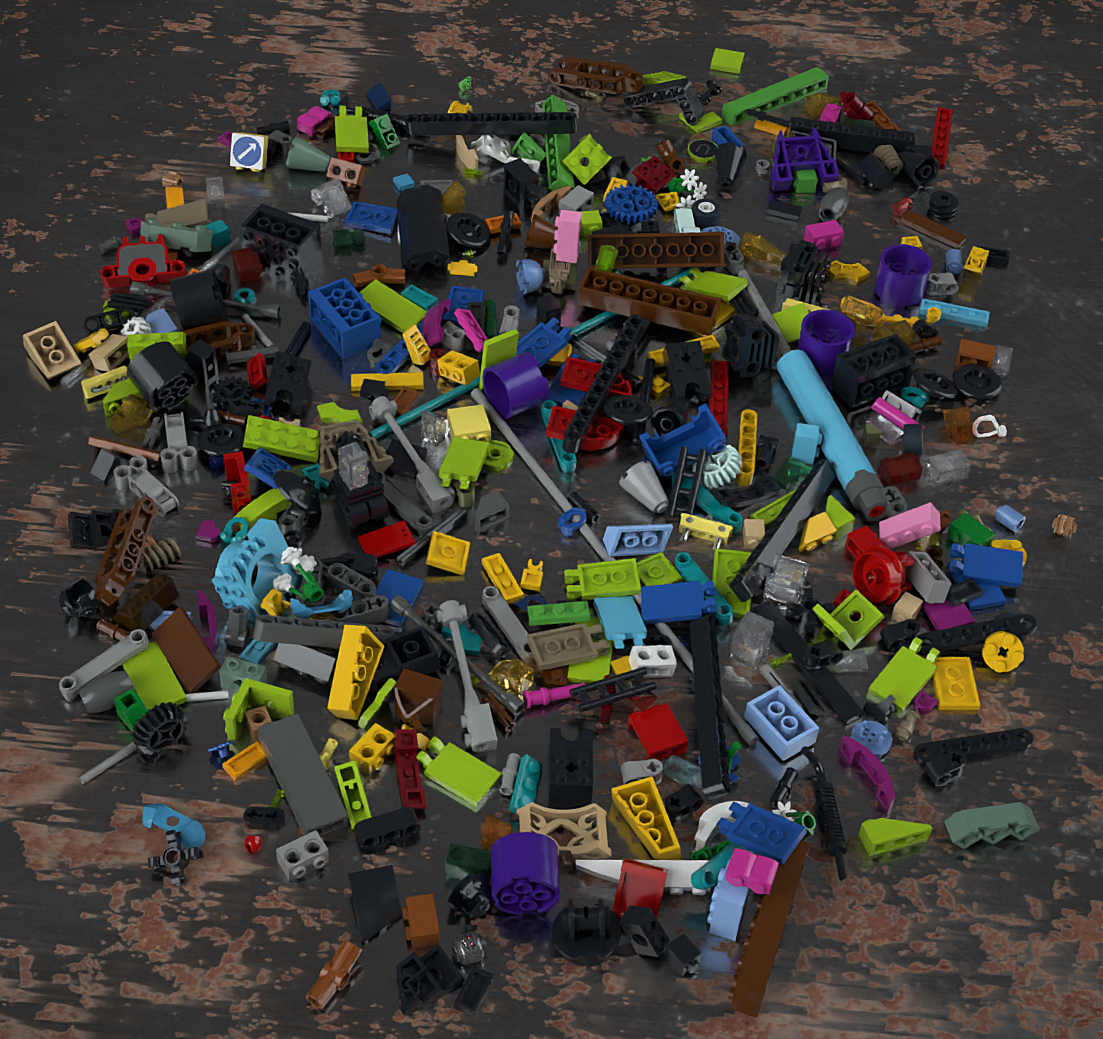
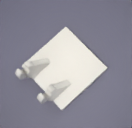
M482 135L479 139L470 143V148L474 145L476 146L475 152L478 159L490 155L503 163H507L508 158L511 157V144L507 140L495 135Z

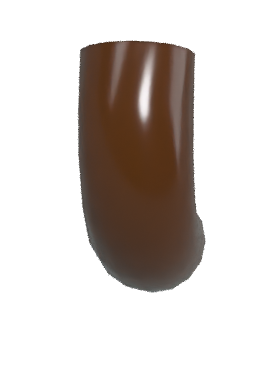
M666 139L655 146L663 162L672 172L680 173L685 168L684 160L678 156L670 139Z

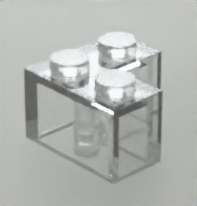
M339 178L311 190L313 201L317 206L324 205V212L329 216V219L352 209Z

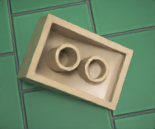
M56 321L23 335L24 347L31 359L48 379L82 365Z

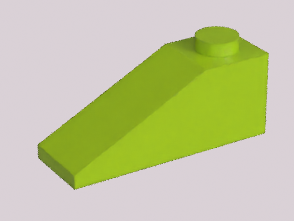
M355 760L334 767L352 830H354V826L359 821L372 817L359 767Z
M887 818L869 819L861 824L858 835L868 855L873 856L927 841L932 827L929 824Z

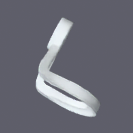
M992 415L979 417L972 426L973 434L979 438L996 433L999 437H1004L1007 433L1006 427L998 425ZM982 421H992L996 430L979 434L977 427Z

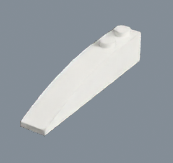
M576 860V869L618 884L623 860ZM635 860L669 869L664 891H670L671 895H682L683 891L692 892L693 895H705L706 892H710V888L704 890L695 889L691 883L692 873L709 860Z

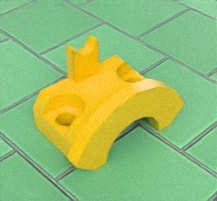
M453 101L448 113H472V106L469 103L462 105L459 101Z
M271 589L261 603V608H264L269 615L282 616L285 614V609L292 611L290 608L291 602L283 600L282 593L275 589Z

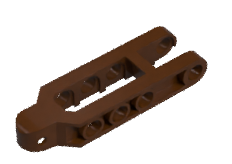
M565 56L558 63L559 69L554 68L548 73V80L554 85L611 94H619L626 91L639 92L644 87L643 75L631 70L628 65Z
M220 321L180 331L186 333L185 361L188 365L187 348L200 339L216 349L217 360L225 359V352H239L241 348L253 345L256 339L255 328L248 323L233 324ZM215 330H220L218 333L213 334ZM203 334L200 338H196L197 335ZM229 347L227 350L221 351L223 348Z
M144 496L136 501L133 509L127 508L120 512L114 524L94 580L97 585L94 597L108 607L120 597L134 577L157 509L154 500L148 496ZM129 547L133 550L134 554L129 551ZM124 562L128 565L129 569L124 566Z

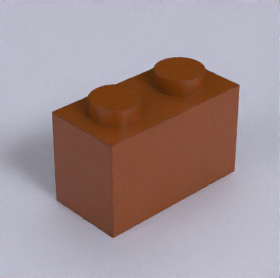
M961 339L955 365L980 364L991 368L996 346Z
M433 893L406 897V906L402 907L403 919L408 920L409 926H405L406 939L411 940L412 949L440 945V932Z

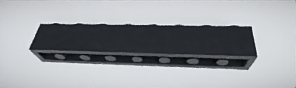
M791 117L787 130V138H790L792 130L811 134L812 129L816 128L821 137L837 140L836 148L873 153L879 146L891 145L899 155L905 150L906 145H915V134L910 131L803 119L801 117Z

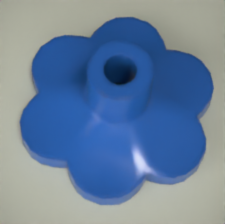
M230 740L207 750L208 752L218 751L220 758L228 756L226 748L234 741Z

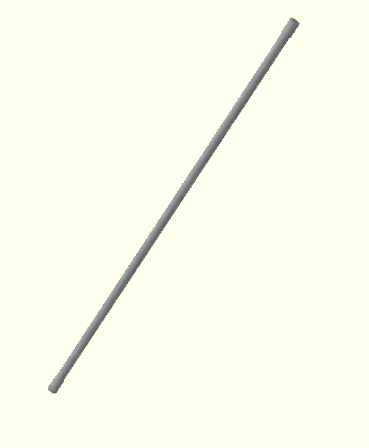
M479 388L474 389L471 392V396L478 405H484L487 415L564 512L573 508L489 403L483 392ZM573 515L570 519L573 523L580 521L581 516ZM584 523L579 530L604 562L614 561L613 556L609 557L605 546L589 526ZM641 594L631 595L641 607ZM665 622L654 623L662 635H666L671 639L672 648L693 673L692 655ZM722 694L724 713L749 746L756 744L759 737Z

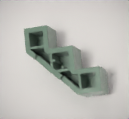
M148 218V221H141L140 236L144 235L146 242H157V235L162 234L167 248L178 250L187 248L192 252L211 251L212 231L204 225L188 228L177 221L172 222V224H163L156 218Z
M1021 802L961 810L953 813L950 818L944 821L952 843L963 849L980 839H984L993 845L1009 835L1024 840L1040 830L1031 808Z

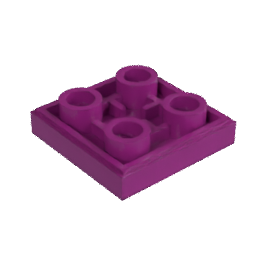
M946 599L944 603L931 604L926 601L922 603L921 607L936 631L975 623V619L965 604L952 607Z

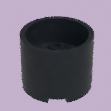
M213 269L171 279V291L175 308L184 330L227 320L221 287Z
M166 341L152 344L139 352L128 365L126 372L127 377L152 410L156 412L163 408L169 410L181 404L190 396L189 391L192 387L198 384L197 375L173 344Z

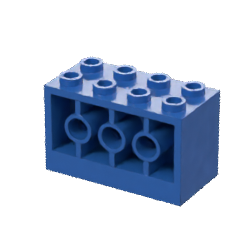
M346 278L308 291L310 319L343 359L370 349L375 339H381L380 323L382 321L380 315L374 312L371 305L364 300L362 294L358 293L354 285Z

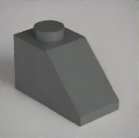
M498 490L481 497L475 515L476 532L509 518L510 505Z

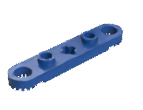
M420 322L417 328L424 338L423 322ZM404 338L381 361H378L376 364L377 373H394L410 358Z

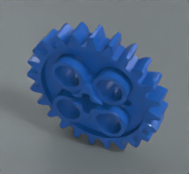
M629 184L626 187L620 185V188L614 187V190H610V193H607L605 209H607V213H610V217L615 216V220L621 219L622 223L624 221H627L628 224L631 221L634 224L637 221L642 223L643 220L649 221V218H653V215H656L658 199H656V195H652V191L647 192L648 188L641 189V185L638 188L635 184L632 187Z

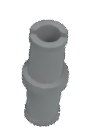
M509 754L506 767L502 770L503 779L499 791L504 795H511L513 793L521 757L518 754Z

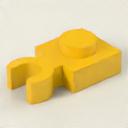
M656 376L652 380L651 394L659 398L670 390V384Z
M529 559L528 569L524 568L520 588L540 591L543 579V561H540L539 565L534 566L532 565V559Z

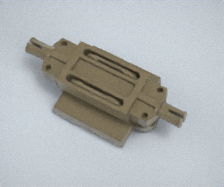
M553 244L550 260H544L543 262L546 277L543 278L541 287L551 288V291L557 294H562L565 289L575 290L577 263L556 261V253H554L555 244Z

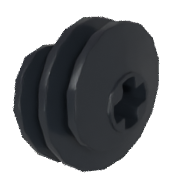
M936 191L931 194L929 206L931 207L930 213L939 218H949L956 214L959 205L956 196L946 191Z

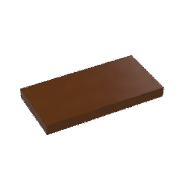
M178 607L151 633L189 694L195 693L221 668L184 608Z

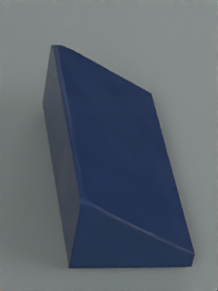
M381 82L366 92L375 109L381 111L391 109V98Z

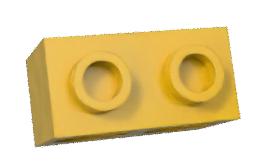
M453 350L437 360L441 376L463 385L469 384L480 376L478 360Z
M375 723L349 750V762L355 760L359 769L370 776L375 770L380 769L383 761L388 756L393 755L395 752L394 734Z

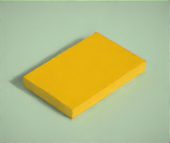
M939 657L934 664L937 666V670L932 676L936 699L939 701L938 709L979 710L981 705L970 657Z

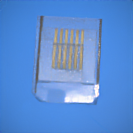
M775 554L772 574L767 573L763 597L782 603L794 602L799 604L806 585L810 564Z
M747 611L731 636L728 658L755 670L770 647L774 622Z

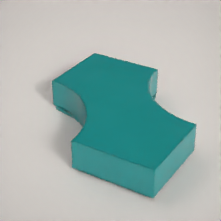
M463 621V624L459 626L464 652L465 654L479 656L482 638L471 632L467 628L465 621ZM443 625L442 636L453 640L451 628H446Z

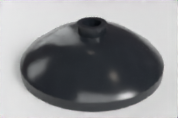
M280 469L274 474V482L277 488L290 503L308 514H317L320 511L321 500L316 487L309 477L288 469Z

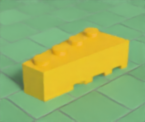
M344 626L327 707L337 718L358 720L384 649V645L366 626Z
M653 776L611 788L614 805L654 860H681L680 845Z

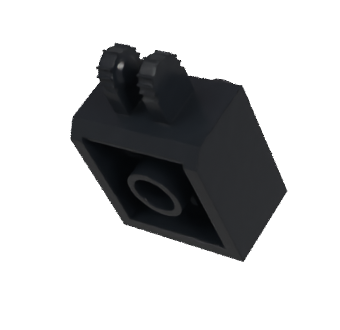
M521 158L505 163L503 190L519 206L524 207L531 203L537 204L540 201L538 195L541 190L538 187V174Z

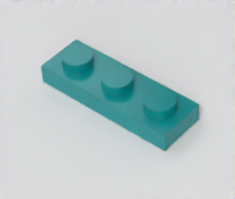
M527 754L521 757L509 810L516 815V810L526 804L535 802L543 767L542 763Z

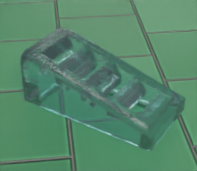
M674 755L663 765L662 772L683 786L691 784L696 791L702 786L700 766ZM673 763L676 764L673 769L669 768Z

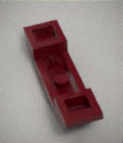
M416 729L395 730L396 771L403 807H412L414 810L426 809L425 790L421 785L419 763L416 758L419 749Z

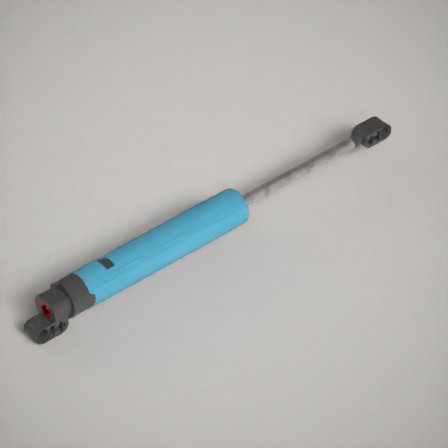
M734 242L725 243L724 262L731 274L747 279L748 285L745 287V290L760 317L779 334L780 341L777 347L782 357L777 363V370L807 424L819 426V434H822L821 445L819 446L836 473L853 507L862 510L868 521H877L885 515L891 518L906 512L907 503L896 487L888 486L884 488L808 354L803 350H791L744 267L743 254L737 244Z

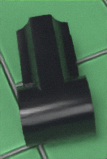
M760 434L755 456V465L758 469L764 470L769 468L772 456L776 452L778 438Z

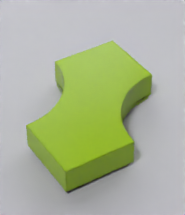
M335 402L317 406V412L322 423L330 422L336 424L358 420L363 425L358 410L342 409Z

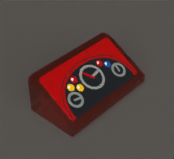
M651 691L629 697V699L644 712L657 697Z

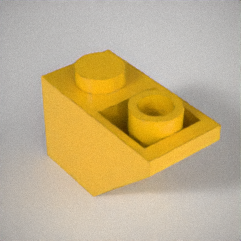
M973 246L964 270L981 276L989 251Z
M826 512L809 518L803 527L798 548L800 553L805 550L811 551L818 544H827L833 540V535L837 530Z

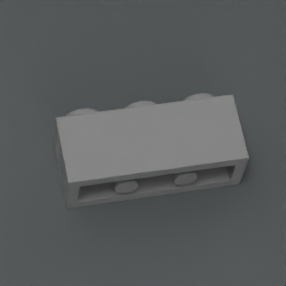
M909 551L907 556L914 559V564L906 567V577L926 602L931 604L944 603L951 586L950 580L926 552Z

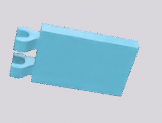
M633 596L594 598L593 605L606 639L613 640L616 649L624 648L623 640L633 639L635 646H644L642 639L646 638L647 630Z

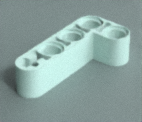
M691 208L674 209L676 233L700 232V228L695 227Z

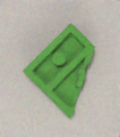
M526 133L520 136L511 150L512 154L518 153L522 155V159L540 161V164L546 158L544 150Z

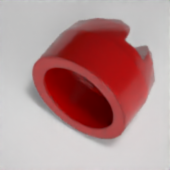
M246 836L244 841L245 850L250 854L258 853L262 847L263 839L259 836Z

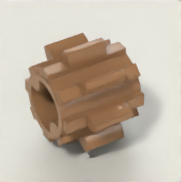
M165 172L162 186L165 188H182L183 177L179 176L180 173Z
M1059 514L1052 524V528H1055L1053 533L1064 537H1071L1077 529L1076 519Z

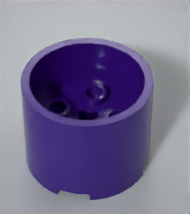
M897 244L886 248L881 254L874 284V292L880 297V301L890 307L904 309V306L919 305L925 295L932 266L931 258L925 251L912 245Z
M813 311L802 320L797 349L803 350L808 354L820 376H833L837 355L851 350L855 332L854 325L847 316L837 311Z
M528 352L494 364L483 371V386L488 401L504 419L527 411L548 400L549 387L547 378L542 377L538 368L539 362Z
M518 832L503 836L492 845L491 895L498 909L510 914L522 915L523 911L538 910L539 913L553 908L560 899L558 846L554 840L539 833Z

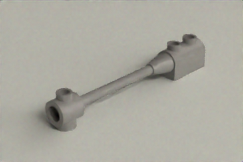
M385 396L376 398L371 406H369L370 416L373 420L379 419L381 422H388L415 463L418 475H416V488L432 513L450 507L454 501L453 498H455L454 489L441 486L443 479L420 459L394 419L397 411L396 402L394 400L389 401Z
M455 600L446 601L440 605V610H437L436 614L438 623L443 622L444 627L451 628L464 684L465 710L464 715L460 716L462 728H467L468 734L464 735L466 746H471L472 751L478 753L496 750L497 736L489 703L480 704L473 690L459 631V626L463 624V621L467 620L465 604L460 605Z

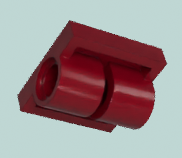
M845 90L841 92L840 102L844 107L845 115L848 118L851 117L855 125L868 127L867 121L872 117L873 110L854 92L847 93Z
M656 155L636 167L632 172L638 178L637 186L641 185V189L648 188L647 191H652L654 195L667 187L669 182L673 180V177L677 178Z

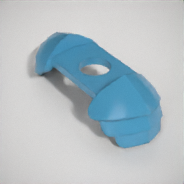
M345 589L343 594H340L337 599L333 600V604L311 608L300 604L299 600L291 598L290 608L293 610V615L307 619L311 614L337 610L341 614L353 605L352 600L354 597H352L351 590Z
M155 803L144 807L142 822L145 827L150 829L153 825H156L166 831L176 830V832H181V845L186 849L203 846L206 838L205 830L197 820H192L169 808L166 804ZM171 817H176L179 819V823L171 827L166 824L167 820Z

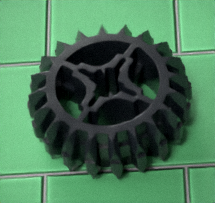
M162 702L159 706L155 705L153 709H148V712L142 714V718L136 721L137 725L133 726L134 731L131 733L132 740L136 747L144 754L152 755L154 752L159 754L160 751L171 747L174 743H177L180 737H183L182 733L187 730L188 717L176 703Z

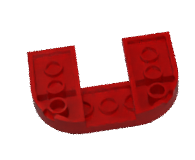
M567 357L560 386L587 392L602 364ZM620 373L607 399L615 395L632 394L631 385L628 380L625 381L621 377L622 373ZM553 406L545 436L563 440L564 433L576 410ZM601 408L580 449L594 451L613 445L621 437L624 424L615 422Z

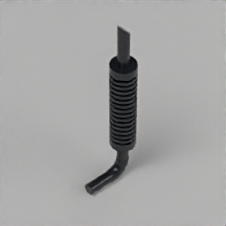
M344 96L338 103V109L340 106L347 104L350 100L348 96ZM346 106V113L355 115V109ZM362 106V117H367V122L388 114L393 128L406 130L405 115L402 116Z
M804 746L801 749V753L812 764L818 780L814 791L827 851L830 856L835 858L839 880L841 881L848 877L843 857L847 852V846L834 788L831 783L826 781L825 771L819 758L807 746Z

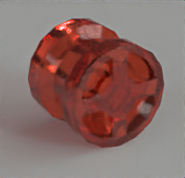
M437 348L429 352V367L432 370L439 371L437 360L446 355L443 349Z

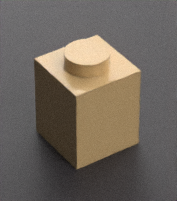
M744 519L742 530L744 549H755L765 535L764 519Z
M905 592L894 606L891 619L897 623L907 619L915 620L920 613L923 600Z

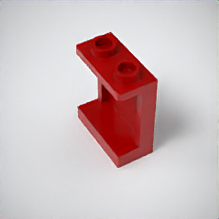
M242 451L223 454L226 481L240 482L230 485L234 513L240 512L252 502L248 474L243 469L245 461Z
M668 703L657 704L651 708L635 711L629 715L628 728L630 730L634 729L646 751L645 760L657 759L661 762L687 753L688 739Z
M625 858L622 862L621 875L611 910L618 920L621 919L630 905L651 908L657 918L669 869Z

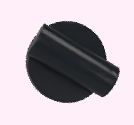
M223 480L221 491L225 493L224 496L231 497L230 485L240 482Z

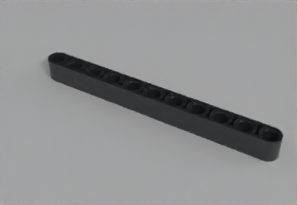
M573 112L409 114L405 117L406 130L409 135L573 134L578 130L577 116Z
M631 315L628 317L564 433L562 448L565 452L573 454L581 447L602 408L603 402L607 399L641 336L644 322L641 316Z
M825 459L820 460L811 468L730 583L729 587L740 602L749 600L756 593L835 478L836 473Z
M708 614L690 622L702 789L705 797L711 801L729 794L731 786L717 630L714 619Z

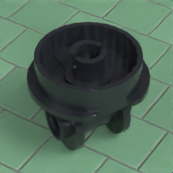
M602 897L598 898V904L575 907L573 899H568V906L563 908L554 920L552 937L555 946L566 960L579 966H594L604 962L612 955L620 941L621 927L618 923V918L609 909V906L603 905Z

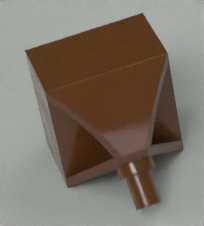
M404 668L394 686L395 714L403 722L413 726L416 729V733H421L424 730L422 724L434 725L443 706V680Z

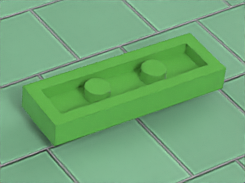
M587 601L527 606L530 626L590 621Z

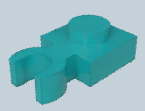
M319 463L301 469L302 475L312 480L318 494H320V487H324L329 491L328 481L320 477Z

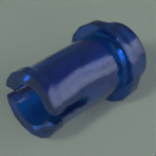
M212 455V457H208L210 468L217 469L219 466H224L223 456Z

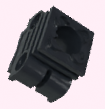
M800 240L798 244L791 243L788 255L781 262V278L777 285V289L783 290L781 296L800 299L808 286L806 297L809 298L814 289L812 299L816 300L818 294L823 292V283L826 284L829 278V274L826 273L827 269L831 267V261H829L830 254L827 253L822 262L824 252L820 251L816 259L818 248L815 244Z
M733 314L732 323H725L724 332L726 339L722 347L721 356L729 361V365H732L734 370H738L740 378L758 375L762 366L768 368L769 365L771 368H774L775 361L777 360V345L780 341L779 334L765 321H761L760 324L748 314Z
M370 459L333 470L334 477L331 478V490L335 496V502L349 527L354 529L356 525L368 522L369 519L374 520L383 516L388 518V504L383 494L384 484Z

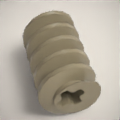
M882 145L875 149L874 154L883 160L895 176L902 171L903 163L893 146Z
M167 537L166 542L160 540L158 545L153 543L151 548L149 546L144 548L139 560V566L144 574H147V567L154 571V564L161 568V561L168 565V558L175 562V555L182 559L181 550L171 537Z

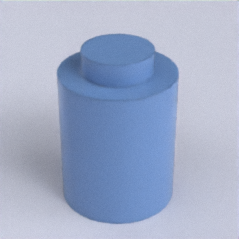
M958 249L948 250L945 254L946 271L953 275L961 273L963 270L961 251Z
M1007 504L999 506L995 512L996 520L1013 532H1017L1026 519L1024 515Z

